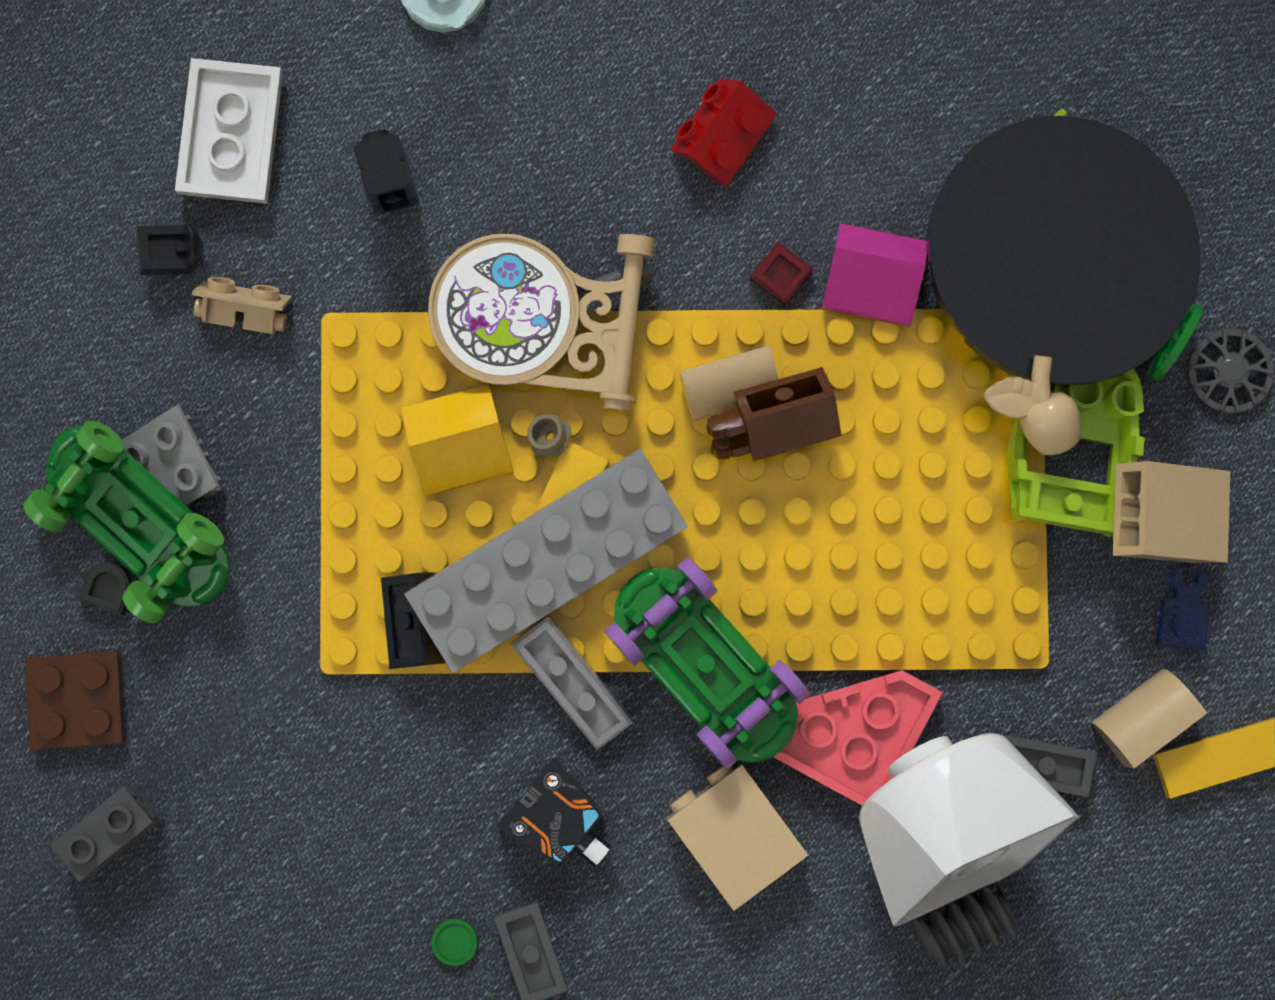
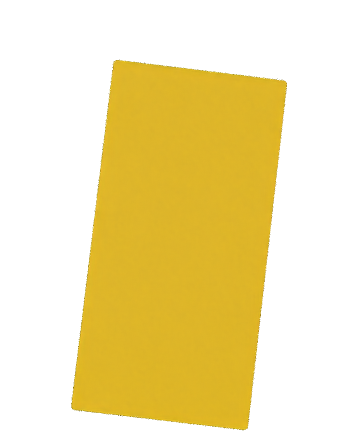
M915 309L911 327L831 310L637 311L628 395L636 396L637 398L636 403H631L630 411L603 408L604 399H600V393L528 384H489L514 472L425 496L409 450L401 408L488 383L475 380L462 373L443 355L433 337L428 312L327 313L321 320V670L325 674H452L446 662L444 664L389 669L381 578L412 573H438L534 513L560 455L557 457L548 455L542 458L531 450V443L527 436L529 425L536 417L544 414L558 415L561 421H567L572 433L568 441L609 459L605 469L634 451L641 449L688 526L683 531L549 613L550 617L594 672H650L641 661L634 666L604 633V630L615 622V602L620 590L629 579L642 571L653 568H670L679 572L676 566L686 557L690 558L704 572L718 590L710 600L770 667L778 660H781L792 671L1043 669L1049 663L1046 524L1022 519L1019 521L1012 520L1006 451L1013 417L999 414L984 399L985 391L989 387L994 386L997 381H1003L1007 377L1015 376L995 367L972 350L963 341L964 337L957 331L950 319L945 317L942 309ZM587 311V314L593 321L609 323L618 318L619 311H610L606 316H599L596 311ZM580 319L575 337L579 334L591 332L583 326ZM591 344L580 347L577 355L578 360L583 363L589 361V353L591 351L597 354L598 362L596 367L589 372L575 370L569 364L568 353L566 352L564 357L543 375L576 379L595 378L601 374L605 366L603 352L597 346ZM770 345L778 379L823 367L836 397L842 436L757 461H753L750 453L724 460H718L715 455H712L711 446L712 439L714 440V438L707 433L706 429L708 419L711 416L692 422L680 382V373L683 370ZM549 433L547 440L553 439L554 434ZM1027 440L1025 456L1027 471L1045 474V455L1038 452ZM532 625L455 673H534L511 645L514 639Z

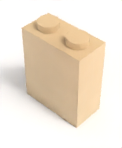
M1151 461L1116 464L1113 556L1186 563H1228L1231 471Z
M740 763L734 768L730 767L728 770L723 766L716 769L706 777L710 783L707 788L697 795L691 789L669 805L673 813L666 817L667 821L733 911L809 856Z

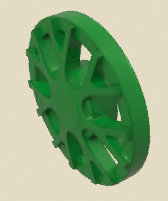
M1196 303L1191 304L1187 314L1182 318L1183 322L1179 328L1173 333L1170 340L1154 354V358L1149 364L1148 377L1159 381L1168 372L1192 336L1201 318L1203 307Z

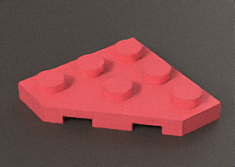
M900 670L806 698L801 704L796 702L798 719L792 740L774 758L854 802L863 805L874 792L892 779L887 771L890 765L914 748L943 692Z

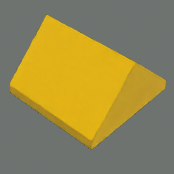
M489 384L401 408L409 450L425 496L514 472Z

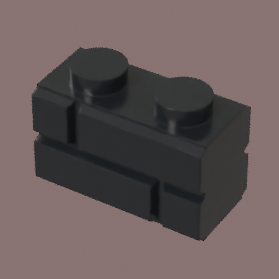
M385 129L364 134L361 137L362 141L357 142L353 148L358 167L361 171L360 174L365 193L375 212L385 214L415 206L419 199L412 179L408 158L399 136L393 133L389 134L388 130Z

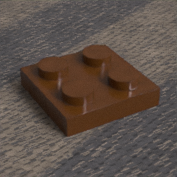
M121 651L25 658L30 750L126 742Z

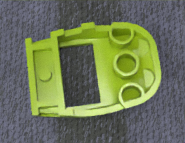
M1135 369L1101 383L1072 385L1070 387L1050 386L1051 393L1062 392L1071 397L1076 403L1081 418L1080 440L1110 446L1107 485L1027 471V460H1025L1027 439L1019 425V418H1013L1006 451L1012 520L1019 521L1022 519L1113 537L1116 464L1137 462L1138 457L1143 456L1145 437H1140L1139 414L1144 412L1143 389Z

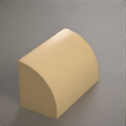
M770 345L683 370L680 373V382L692 422L737 408L734 395L736 391L778 380Z
M1161 669L1092 721L1091 724L1124 767L1134 769L1205 716L1207 712L1190 690L1175 675L1166 669Z

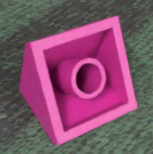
M840 223L822 309L911 327L926 266L927 241Z

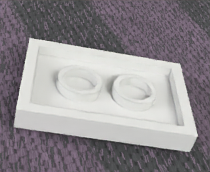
M191 58L175 191L178 195L268 204L283 79L281 67Z

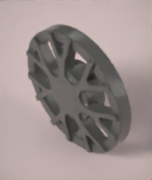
M1223 329L1206 336L1195 346L1188 361L1187 375L1194 395L1202 404L1214 411L1232 414L1249 410L1266 397L1273 383L1274 364L1269 350L1259 338L1243 330ZM1222 337V344L1220 345L1215 339ZM1227 337L1240 338L1238 353H1228ZM1245 341L1250 343L1248 347L1245 346ZM1209 343L1221 353V356L1214 362L1202 353V350ZM1255 347L1262 359L1253 365H1249L1244 355ZM1198 357L1204 361V364H1197ZM1263 362H1264L1265 369H1263V368L1260 367V365H1261ZM1211 368L1213 380L1198 383L1196 369ZM1250 371L1265 374L1262 387L1248 381ZM1216 385L1227 389L1221 404L1209 398ZM1243 385L1250 401L1238 405L1234 389ZM1202 386H1208L1206 393L1202 391ZM1253 389L1259 391L1256 396H1254ZM1228 399L1231 400L1233 406H1226Z

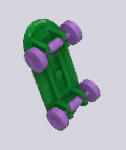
M686 557L676 566L679 572L670 568H653L642 571L629 579L620 590L615 602V622L606 628L604 633L634 666L641 661L698 724L701 730L696 736L709 752L728 770L737 760L742 762H760L771 759L783 751L792 740L797 727L798 709L796 702L801 704L811 695L793 671L781 660H778L771 667L710 600L718 590L690 558Z

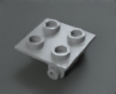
M176 405L122 439L124 449L183 504L188 506L203 496L208 498L221 491L219 482L222 479L220 476H216L210 462L207 461L210 455L208 451H202L201 446L204 443L202 439L197 440V436L190 424L192 420L190 415H184L180 405Z

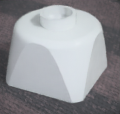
M996 733L981 734L953 745L948 736H942L910 750L890 765L887 771L892 779L864 802L858 816L871 863L893 926H900L1007 878L1022 869L1079 817L1005 736Z

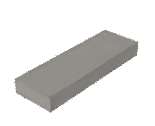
M549 614L512 641L511 645L596 750H599L633 723L631 716Z

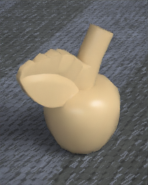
M1034 355L1031 381L1022 377H1007L1003 381H997L994 386L989 387L984 393V399L999 414L1006 417L1019 418V425L1024 436L1042 455L1061 454L1072 449L1080 440L1081 418L1079 409L1074 400L1062 392L1051 393L1050 374L1053 358Z

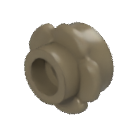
M544 414L536 417L530 423L527 432L528 440L531 443V450L542 458L548 455L552 457L561 455L567 449V440L572 435L569 423L564 420L561 421L560 417L554 414ZM549 433L554 434V437L551 440H547V435Z

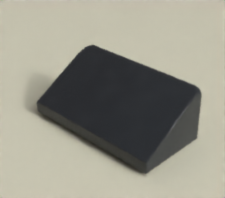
M435 572L412 573L381 578L389 669L445 663L442 655L404 595L408 590L436 574Z

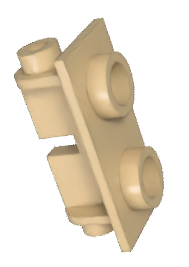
M210 277L192 291V295L203 297V299L197 298L194 305V316L201 317L202 322L234 327L236 325L237 312H243V329L272 335L276 331L284 332L287 314L279 312L283 311L291 302L292 296L279 294L280 290L269 285H254L252 289L235 286V281L223 277Z

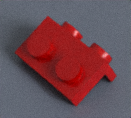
M721 78L707 88L702 96V105L695 115L685 121L676 134L677 140L672 146L671 151L679 157L688 158L718 185L727 187L777 113L743 82Z

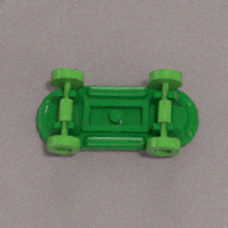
M88 420L83 425H77L63 431L55 439L49 450L46 463L48 483L43 488L44 490H34L31 492L23 504L24 511L37 525L54 532L62 530L72 516L119 562L137 576L141 581L132 582L122 595L125 606L133 615L148 623H158L169 611V603L181 606H198L211 601L223 591L229 580L231 563L228 550L224 545V537L219 528L204 516L193 513L124 449L121 438L112 429L100 422Z

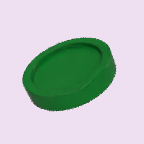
M457 918L448 919L442 922L434 931L431 940L432 950L437 959L442 963L450 966L462 965L468 962L477 950V933L473 926L465 920Z

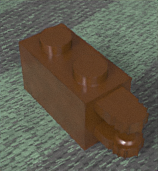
M823 367L736 391L734 395L737 408L711 416L706 425L707 433L714 438V440L712 439L711 446L712 455H715L718 460L729 459L730 457L735 458L750 453L753 461H757L842 436L836 397Z

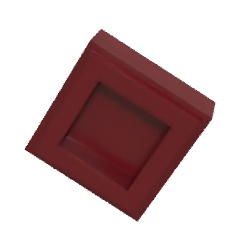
M777 242L752 273L750 280L785 306L812 273L813 268L780 242Z

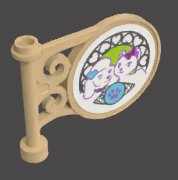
M493 234L472 240L457 249L444 262L433 281L428 303L429 323L433 337L449 362L459 371L475 380L493 385L528 384L600 393V399H604L603 408L630 411L631 403H636L637 398L636 396L628 395L643 259L653 258L655 239L635 234H619L617 254L625 256L623 277L621 280L606 282L590 280L574 273L549 248L524 236ZM576 286L589 291V293L582 297L580 302ZM621 292L619 316L616 320L609 323H598L590 319L587 314V307L591 302L600 301L602 307L597 308L596 312L599 316H606L612 308L611 300L606 294ZM580 319L583 326L591 332L579 334L575 337ZM591 344L597 346L603 352L605 366L601 374L595 378L576 379L543 375L551 370L564 357L566 352L568 353L569 364L575 370L589 372L596 367L598 362L597 354L591 351L589 353V361L583 363L578 360L577 355L580 347Z

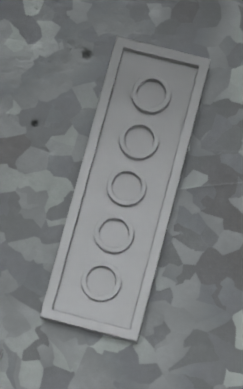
M638 449L408 590L404 595L451 672L455 673L683 531L688 526L643 451Z

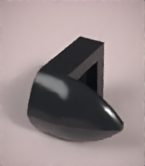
M185 223L184 225L137 227L136 236L140 275L189 274L196 268L201 258L204 244L193 226Z

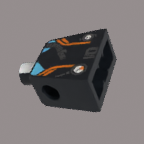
M553 757L496 826L503 833L559 865H562L574 850L593 867H596L612 847L611 844L592 829L603 815V812L555 757Z

